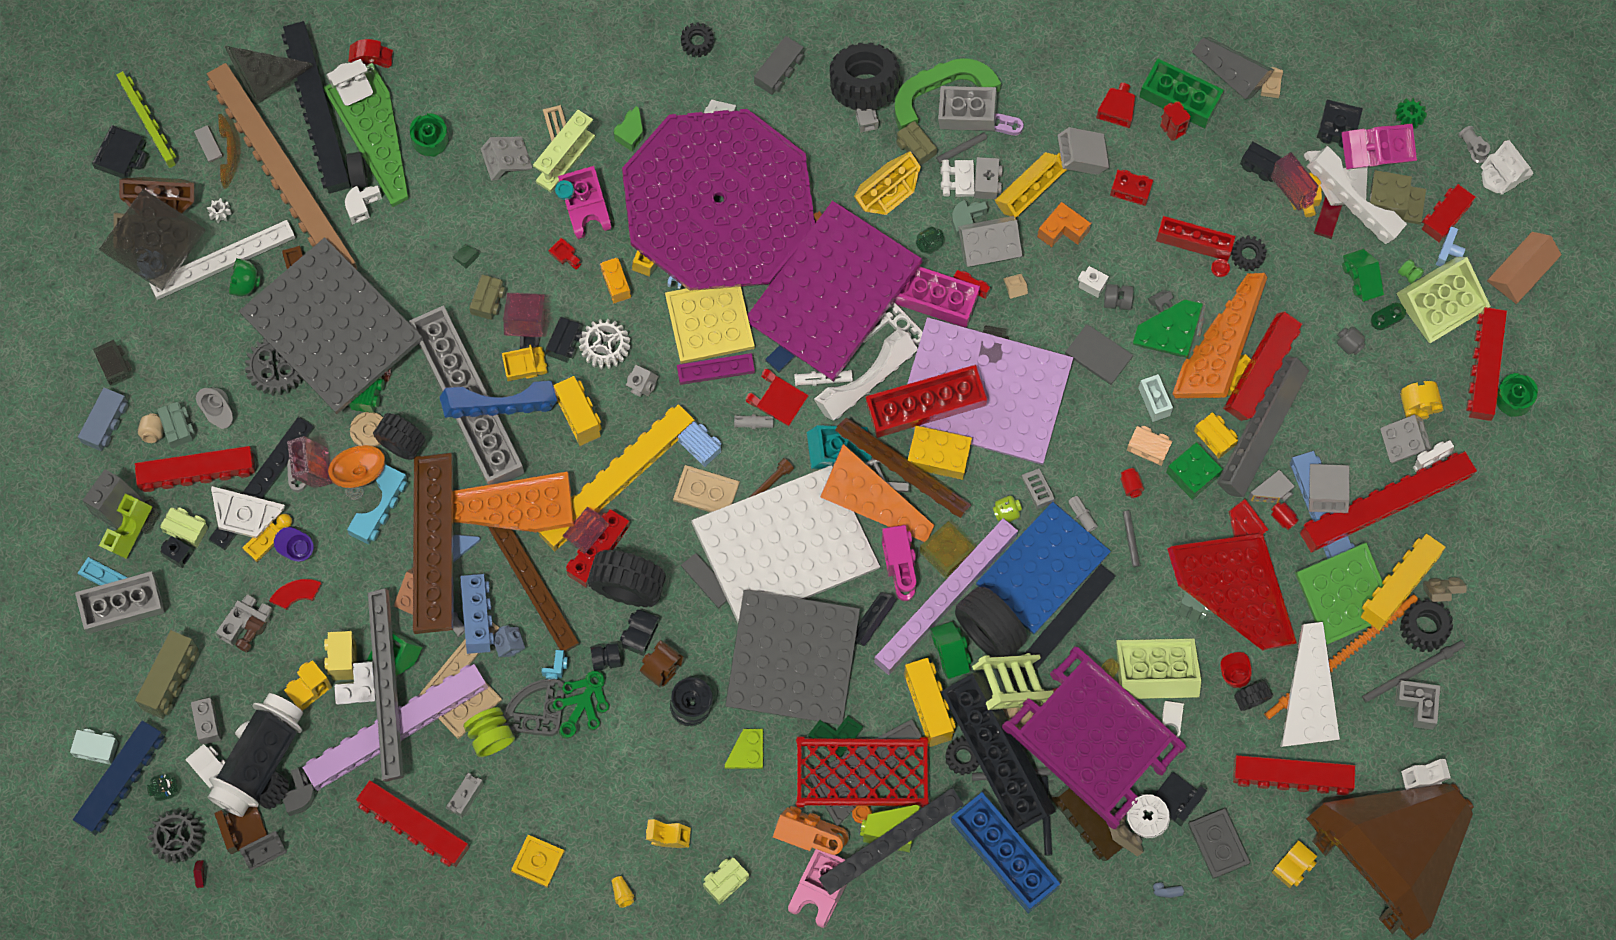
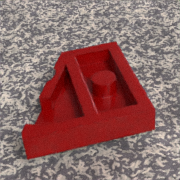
M1246 499L1229 510L1234 537L1264 534L1268 531V528Z

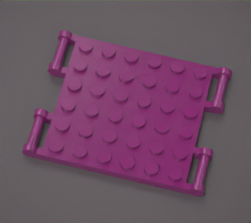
M1075 646L1060 666L1050 672V676L1061 683L1057 690L1041 707L1027 698L1019 711L1009 721H1006L1002 728L1014 736L1097 812L1110 828L1116 829L1120 825L1122 818L1133 807L1132 802L1134 801L1135 804L1138 802V800H1135L1137 796L1130 790L1134 783L1150 765L1158 775H1163L1174 758L1186 749V745L1088 655ZM1076 659H1079L1081 663L1066 677L1063 673ZM1031 711L1034 715L1019 730L1016 725ZM1171 743L1173 749L1160 762L1156 758ZM1124 796L1127 799L1126 803L1113 816L1110 811Z

